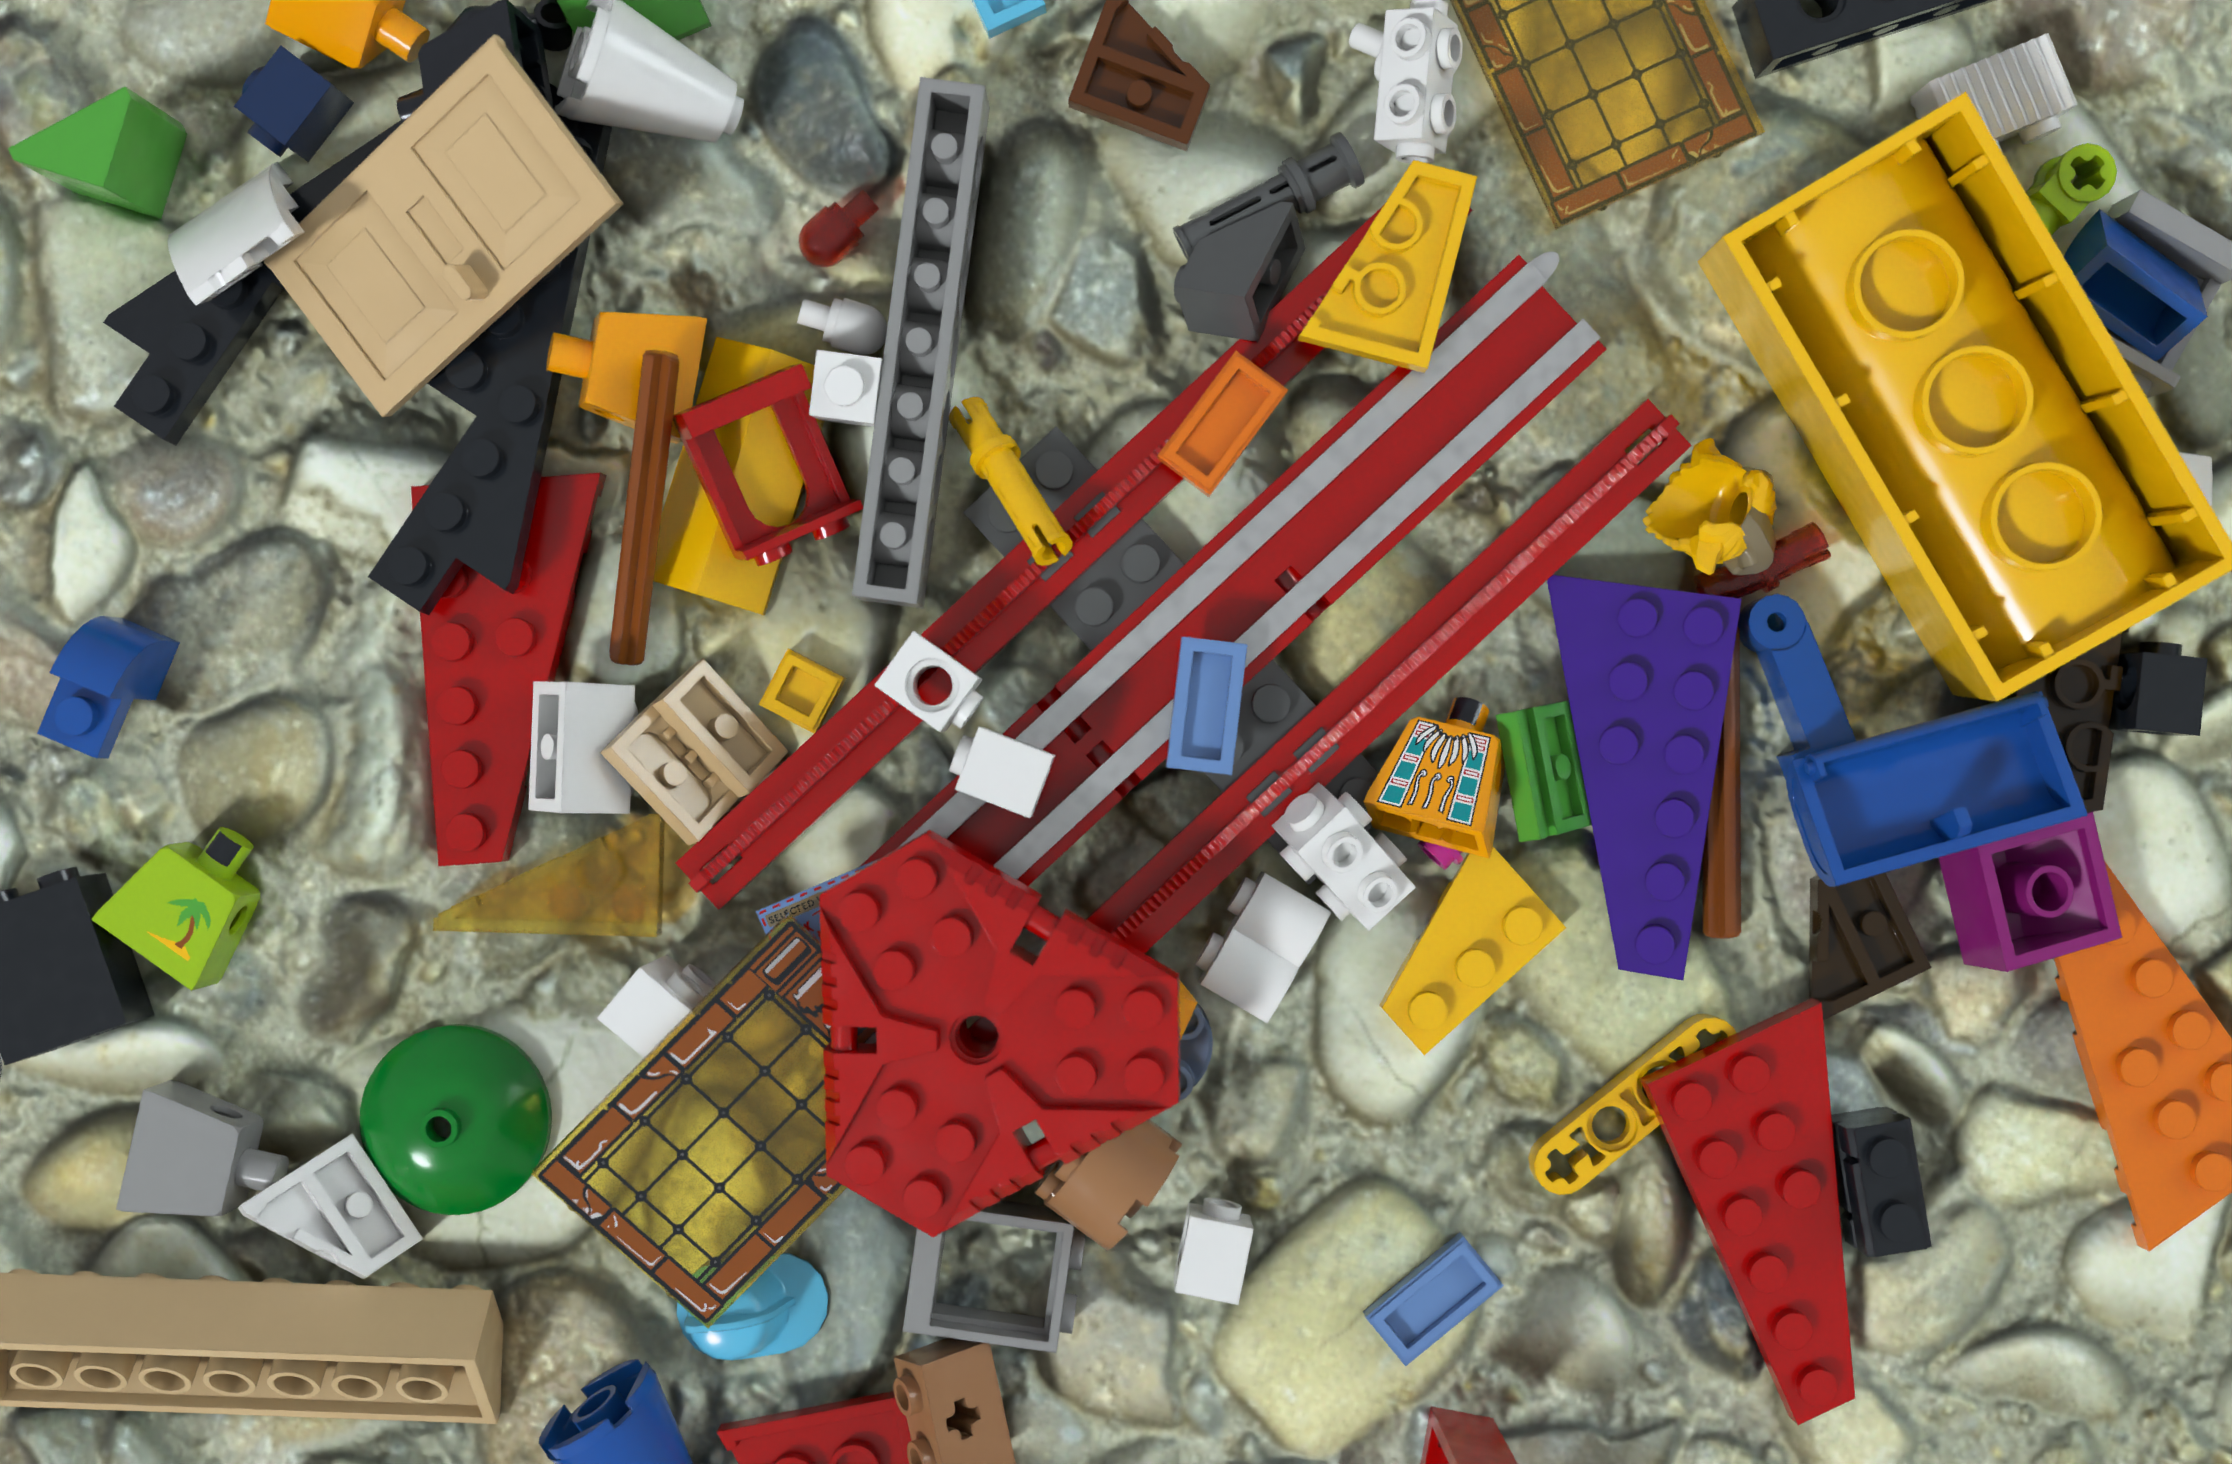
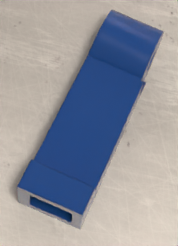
M1774 594L1754 600L1746 605L1739 614L1738 628L1740 629V641L1749 650L1756 652L1794 749L1777 756L1786 780L1787 767L1792 760L1854 742L1856 738L1811 627L1799 604L1788 596Z

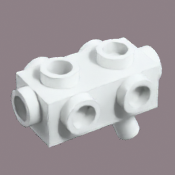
M1413 0L1410 2L1409 9L1386 10L1384 32L1363 23H1358L1351 31L1349 37L1351 48L1376 58L1374 74L1377 81H1379L1374 141L1396 153L1395 159L1404 163L1411 164L1413 160L1432 163L1434 162L1435 154H1446L1447 138L1453 131L1456 122V104L1451 93L1453 74L1457 70L1462 58V38L1458 25L1448 18L1449 4L1442 0Z

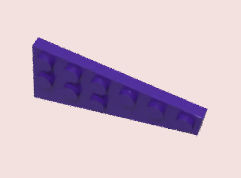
M1552 575L1547 580L1618 970L1684 980L1742 599Z

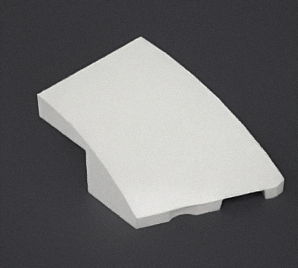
M278 161L169 234L168 250L172 263L187 295L196 306L212 300L261 267L263 260L304 233V230L291 214V212L299 208L286 190L287 187L293 184V181Z

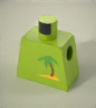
M219 827L204 850L190 842L167 844L159 849L96 912L91 920L191 991L218 984L260 900L261 893L258 888L236 874L254 846L244 836L226 827Z

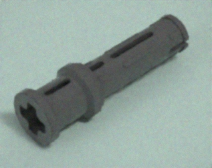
M1341 132L1335 133L1330 136V144L1298 161L1292 157L1282 161V165L1278 167V175L1227 200L1189 222L1172 228L1187 261L1199 239L1281 201L1292 202L1298 213L1305 212L1308 214L1316 210L1317 201L1348 185L1355 189L1364 185L1365 180L1361 166L1346 137Z

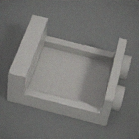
M2142 189L2111 206L2107 215L2198 279L2207 311L2221 284L2232 280V241ZM2105 326L2147 398L2173 390L2181 377L2172 370L2197 327L2156 362Z

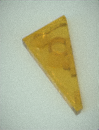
M658 813L649 814L615 832L584 844L572 852L556 857L511 878L512 880L466 899L439 913L438 917L433 918V931L658 937L662 935L665 821Z

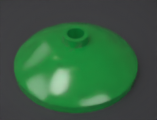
M449 1024L429 1028L408 1037L393 1047L382 1058L372 1072L361 1100L359 1125L365 1153L396 1196L410 1205L428 1212L443 1215H464L494 1207L505 1201L527 1183L537 1170L547 1150L552 1127V1111L549 1093L542 1075L531 1058L518 1045L490 1029L468 1024ZM437 1116L444 1117L449 1121L451 1125L449 1137H441L435 1132L433 1124Z

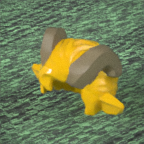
M1713 438L1704 439L1693 446L1691 462L1682 463L1680 471L1672 472L1669 476V482L1664 486L1663 493L1645 511L1648 514L1643 518V523L1647 526L1645 530L1648 534L1655 533L1656 539L1662 540L1664 544L1670 546L1673 550L1681 551L1691 556L1696 569L1707 575L1714 573L1716 564H1724L1733 575L1758 574L1768 569L1773 563L1776 548V538L1772 528L1775 510L1777 509L1773 477L1766 470L1743 467L1739 462L1721 455L1715 446Z

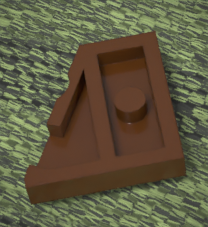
M1106 0L1068 99L1069 108L1187 152L1208 98L1210 84L1190 63L1181 60L1174 52L1173 44L1156 26L1152 28L1129 4V0Z

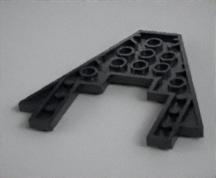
M550 83L555 111V106L565 98L558 96V88ZM557 114L573 137L582 138L589 143L593 151L592 162L603 175L612 126L569 120L567 117ZM400 120L292 192L290 195L299 208L291 212L298 224L402 124V121ZM590 235L427 383L476 415V418L368 575V578L419 612L430 615L464 563L507 592L514 594L519 587L562 376L560 373L546 371L550 341L553 332L570 336ZM264 261L261 262V267L203 304L196 306L192 302L175 270L110 313L103 323L149 353V356L114 407L161 439L177 445L283 289L287 291L272 270L265 265Z

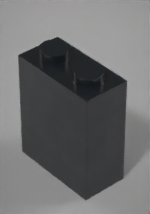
M71 867L37 878L40 889L20 896L17 888L0 891V1054L4 1065L33 1058L155 1015L132 948L91 920L96 912L113 896L106 873L80 876L77 867Z

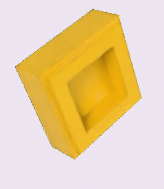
M788 648L758 705L815 733L822 727L847 678Z

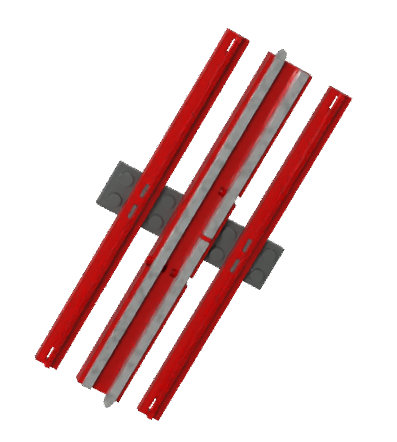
M1382 206L1269 311L1265 329L1258 342L1239 339L1099 470L1085 458L1057 426L1020 459V462L1059 524L1073 542L1072 548L1066 556L1061 554L1056 544L1051 545L1049 543L1059 561L1045 566L1038 565L1032 556L1031 550L992 487L987 489L963 512L1004 558L921 635L976 674L1050 606L1091 652L1055 684L1049 693L1039 702L1035 703L1002 734L1056 755L1031 818L955 790L960 775H957L860 866L884 857L931 830L1029 886L1119 803L1128 792L1167 758L1181 637L1248 644L1232 775L1204 772L1222 793L1085 919L1145 954L1266 840L1278 853L1287 847L1288 844L1272 828V825L1285 813L1286 808L1295 798L1307 793L1318 782L1337 799L1345 792H1348L1367 812L1364 799L1378 772L1360 753L1692 445L1676 429L1680 423L1672 414L1665 417L1649 399L1643 401L1315 705L1273 659L1607 350L1599 341L1601 337L1584 318L1577 324L1543 287L1547 279L1557 268L1559 255L1552 251L1546 252L1529 263H1526L1518 255L1438 329L1429 366L1425 373L1398 366L1196 555L1184 564L1143 520L1148 513L1185 480L1157 459L1158 454L1235 351L1239 352L1285 387L1326 349L1322 346L1298 341L1299 335L1366 235L1371 224L1383 208ZM1469 208L1468 216L1473 211L1471 208ZM1648 429L1651 430V432L1645 438H1643L1632 450H1630L1628 453L1625 452V450L1629 446H1631L1642 434H1644ZM1660 442H1662V443H1661L1653 452H1651L1640 464L1637 465V463H1638L1641 459H1643L1654 447H1656ZM887 667L717 823L699 842L675 862L691 880L688 884L696 893L701 891L718 910L724 908L924 722V720L874 686ZM933 667L926 670L920 676L917 688L921 699L933 706L939 705L949 698L953 684L949 673L945 669ZM1371 822L1365 827L1366 831L1372 827ZM722 849H724L715 859H713ZM739 855L742 857L719 880H714ZM1314 874L1306 883L1310 885L1317 876ZM980 1016L968 1027L970 1033L979 1040L988 1042L998 1039L997 1028L986 1017ZM818 1032L814 1034L826 1046L829 1044ZM812 1038L808 1049L811 1055L817 1056L823 1054L824 1048Z

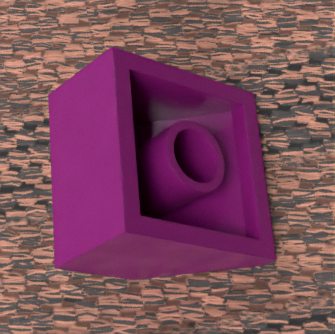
M2087 812L2088 816L1939 857L1964 965L2009 972L2122 938L2093 812Z

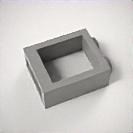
M1000 1200L966 1219L968 1221L1057 1233L1045 1318L936 1303L946 1231L931 1237L917 1229L903 1332L1057 1353L1059 1332L1072 1334L1077 1295L1065 1293L1068 1269L1081 1270L1086 1235L1079 1230H1074L1072 1224L1049 1207Z

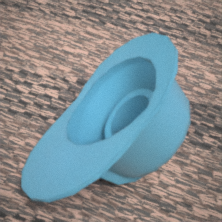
M774 1253L708 1323H703L679 1301H677V1318L683 1335L693 1347L711 1358L733 1361L781 1354L802 1347L819 1332L827 1316L828 1292L822 1276L808 1261L791 1253ZM710 1263L701 1265L692 1275L697 1279L710 1266ZM712 1268L700 1282L703 1283L717 1268Z

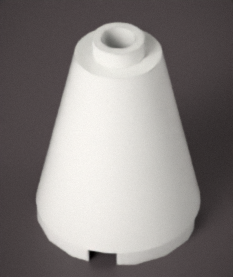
M622 0L588 1L585 9L595 12L596 15L591 28L584 26V28L577 27L557 90V95L565 99L555 106V113L567 117L569 120L713 143L718 141L722 133L728 135L734 133L744 106V99L736 96V81Z

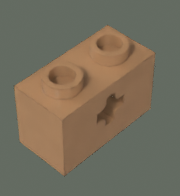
M945 1338L894 1357L898 1376L893 1384L894 1396L900 1411L907 1418L911 1442L907 1445L909 1464H1016L990 1344Z

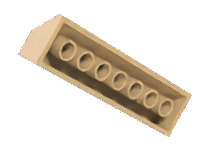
M13 1269L9 1273H0V1406L498 1424L501 1409L504 1323L493 1290H483L473 1285H457L452 1289L420 1288L405 1282H397L389 1286H363L344 1280H332L325 1284L293 1283L282 1278H267L262 1282L230 1281L213 1275L203 1276L196 1280L168 1279L152 1273H143L136 1277L102 1276L91 1271H78L72 1275L40 1274L29 1269Z

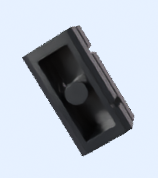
M1875 1107L1831 1115L1839 1206L1845 1209V1212L1841 1215L1845 1242L1854 1248H1858V1251L1867 1257H1880L1932 1247L1911 1118L1897 1113V1111L1889 1107Z

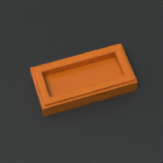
M1235 351L1160 451L1157 459L1206 496L1210 497L1285 397L1288 389L1239 352Z

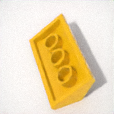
M716 336L695 405L785 367L802 363L812 386L815 365L772 349ZM812 388L804 391L806 398L809 402V405L811 402ZM771 406L715 429L716 436L747 506L755 518L766 525L775 527L788 525L794 521L805 484ZM815 418L822 431L824 421ZM683 444L661 515L654 582L765 615L782 558L763 566H757L754 558L748 561L734 558Z

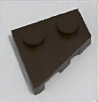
M1886 873L1836 887L1827 886L1818 875L1810 879L1809 999L1814 998L1822 1002L1823 1020L1932 968Z

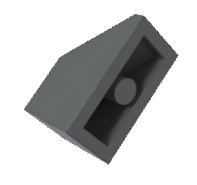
M1281 201L1199 239L1186 265L1184 264L1179 268L1174 281V296L1176 301L1180 303L1189 331L1259 341L1265 329L1269 311L1278 304L1305 250L1294 203Z

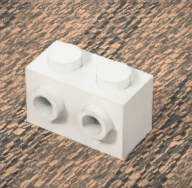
M533 682L528 810L554 813L630 814V799L634 788L600 752L638 716V709L634 702V685Z
M665 955L639 967L597 1019L650 1062L697 1013L701 1014L699 1011L715 996L714 992L718 989V986L696 966L688 964L683 968L669 955Z

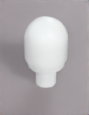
M834 298L831 307L804 299L802 302L797 323L824 331L822 341L831 343L833 348L856 355H869L879 350L886 340V320L882 313L873 306L848 298L843 300Z

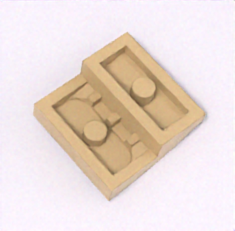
M703 658L697 661L651 702L600 753L689 846L699 842L739 798L750 794L789 751Z

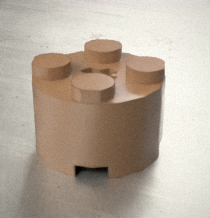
M1149 1119L1130 1130L1124 1131L1118 1137L1104 1142L1098 1148L1082 1154L1081 1157L1068 1164H1065L1063 1161L1060 1163L1056 1161L1043 1176L1034 1193L1044 1200V1204L1098 1245L1105 1250L1112 1249L1128 1233V1229L1120 1224L1124 1215L1131 1218L1142 1205L1146 1207L1150 1205L1179 1158L1176 1152L1182 1146V1143Z

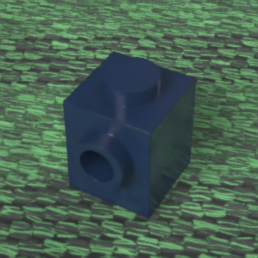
M280 45L265 66L257 68L248 76L242 88V96L234 107L254 122L247 133L273 153L281 157L289 148L309 162L354 102Z

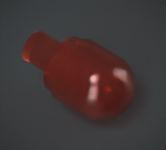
M864 190L860 191L843 208L836 202H833L829 207L825 205L804 224L799 233L798 243L803 257L817 267L828 268L837 265L860 245L858 241L865 235L859 227L880 210L879 207Z

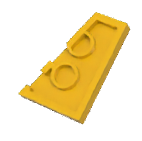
M1413 160L1318 309L1299 335L1298 341L1425 373L1429 366L1478 176Z
M1494 847L1489 859L1467 853L1453 880L1448 882L1439 898V904L1420 938L1414 942L1379 1004L1424 1055L1566 929L1564 924Z

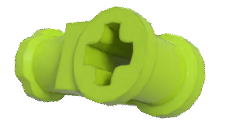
M2086 143L2075 146L2062 156L2054 157L2040 166L2034 176L2033 185L2025 193L2051 236L2060 227L2071 223L2090 202L2097 201L2110 192L2115 184L2117 175L2115 160L2109 151L2103 147ZM2075 175H2077L2078 177L2074 180L2072 184L2071 181L2073 180Z

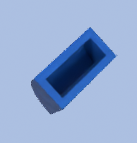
M2100 209L2080 230L2064 255V259L2103 325L2156 362L2208 317L2198 279Z

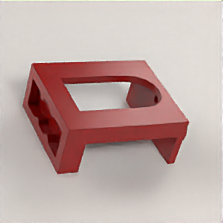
M802 363L785 367L673 415L675 427L734 558L745 561L754 558L757 566L769 564L793 552L789 542L812 532L815 540H820L845 530L851 526L847 516L863 509L860 499H850L816 419L809 415L810 405L804 391L812 388ZM768 406H771L804 481L807 493L805 507L799 517L788 525L779 527L766 525L752 514L714 431L719 427Z

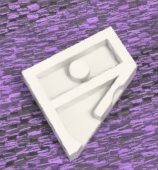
M353 1133L238 1207L243 1216L362 1279H365L423 1239Z

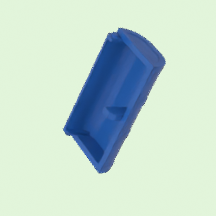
M2042 691L2030 692L1811 753L1806 757L1792 760L1787 767L1786 774L1788 797L1804 847L1819 878L1827 886L1836 887L2088 816L2049 712L2048 700L2043 696Z

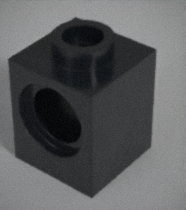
M2140 642L2139 652L2120 654L2118 666L2123 667L2120 691H2114L2109 729L2166 736H2200L2207 658L2181 656L2182 644L2167 642Z

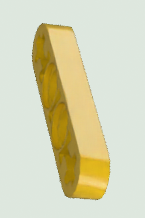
M1696 1014L1683 1021L1538 1138L1531 1147L1528 1157L1529 1169L1534 1178L1546 1190L1558 1195L1572 1194L1584 1187L1660 1125L1649 1099L1645 1097L1642 1091V1083L1639 1078L1644 1077L1648 1070L1654 1067H1665L1676 1062L1669 1057L1670 1053L1675 1049L1683 1057L1693 1054L1701 1045L1696 1037L1701 1030L1712 1035L1720 1032L1721 1036L1716 1040L1718 1042L1736 1034L1737 1032L1734 1027L1725 1020L1709 1014ZM1614 1106L1620 1108L1625 1115L1626 1125L1624 1131L1613 1140L1604 1141L1598 1139L1592 1128L1593 1118L1596 1113L1604 1107ZM1577 1128L1583 1139L1598 1151L1591 1159L1582 1148L1568 1160L1572 1171L1564 1178L1556 1171L1548 1176L1545 1174L1551 1167V1162L1547 1158L1551 1151L1557 1149L1561 1154L1566 1155L1580 1145L1570 1136Z

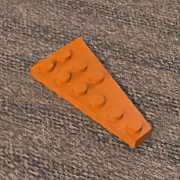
M2105 862L2122 938L2054 958L2059 977H2056L2055 980L2061 1000L2068 1003L2076 1033H2072L2098 1120L2101 1128L2107 1130L2118 1167L2114 1168L2120 1191L2126 1193L2135 1220V1223L2131 1224L2137 1246L2151 1251L2232 1193V1038Z

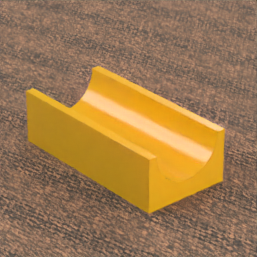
M1966 92L1726 234L1698 261L1953 695L1997 702L2232 571V541Z

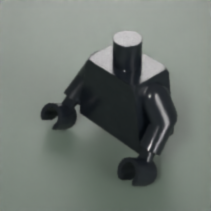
M499 0L490 6H469L465 8L444 33L422 45L418 58L423 88L398 98L397 110L402 123L492 35H498L505 41L507 49L554 110L544 49L549 51L566 50L570 47L573 39L572 29L569 23H566V17L557 0H541L536 5L534 13H528L524 6H514L509 0ZM574 137L592 161L593 151L589 143L582 138Z

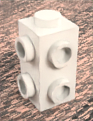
M1318 782L1307 793L1295 798L1288 805L1285 813L1272 825V828L1288 844L1279 854L1305 882L1314 874L1321 880L1324 885L1315 893L1341 921L1351 913L1370 931L1416 888L1399 868L1407 861V858L1382 832L1373 838L1366 831L1365 827L1373 819L1348 792H1345L1337 799Z

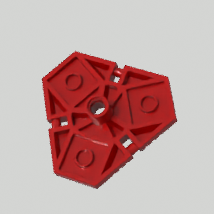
M929 830L826 889L819 895L822 951L821 974H823L822 1019L823 1024L831 1026V1043L823 1049L825 1066L824 1089L826 1092V1176L929 1236L935 1237L979 1213L987 1206L990 1207L1002 1198L1019 1191L1022 1187L1043 1178L1046 1166L1060 1159L1065 1164H1068L1081 1157L1082 1154L1098 1148L1104 1142L1118 1137L1124 1131L1140 1125L1179 1103L1180 974L1068 909L1064 911L1060 918L1037 905L1043 896L1042 894ZM1024 928L1047 941L1039 956L1015 944ZM975 1015L986 1017L997 1028L998 1039L988 1042L977 1039L968 1030L966 1018ZM857 1027H876L877 1043H858ZM1036 1120L1045 1137L1031 1144L1022 1127Z

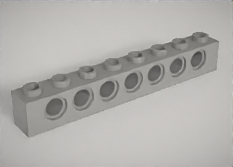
M920 77L852 596L862 601L924 609L990 110L985 85Z

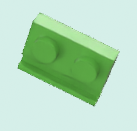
M1569 700L1497 714V726L1519 842L1541 840L1547 836L1559 835L1592 825Z

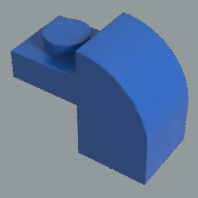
M99 616L89 620L67 641L50 670V673L60 677V680L37 734L96 759H108L133 699H157L180 642L124 618Z

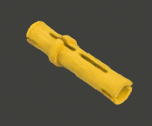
M980 397L964 399L961 403L972 420L970 418L966 420L960 409L955 406L949 414V421L971 453L970 465L980 478L988 480L1031 550L1035 562L1041 566L1056 563L1059 559L1049 543L1051 545L1056 544L1061 554L1066 556L1073 544L1070 536L1065 533L1020 462L1021 450L1010 435L1002 433L989 412L984 399Z

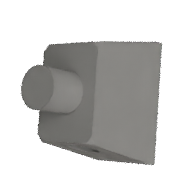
M169 1080L143 1090L116 1210L137 1213L223 1216L246 1201L249 1188L263 1191L285 1177L288 1172L289 1160L284 1155L258 1150L264 1126L263 1118L260 1115L184 1083Z

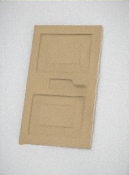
M492 35L299 223L304 230L302 235L263 261L272 270L382 417H390L619 209L623 202L507 49L505 41L498 35Z

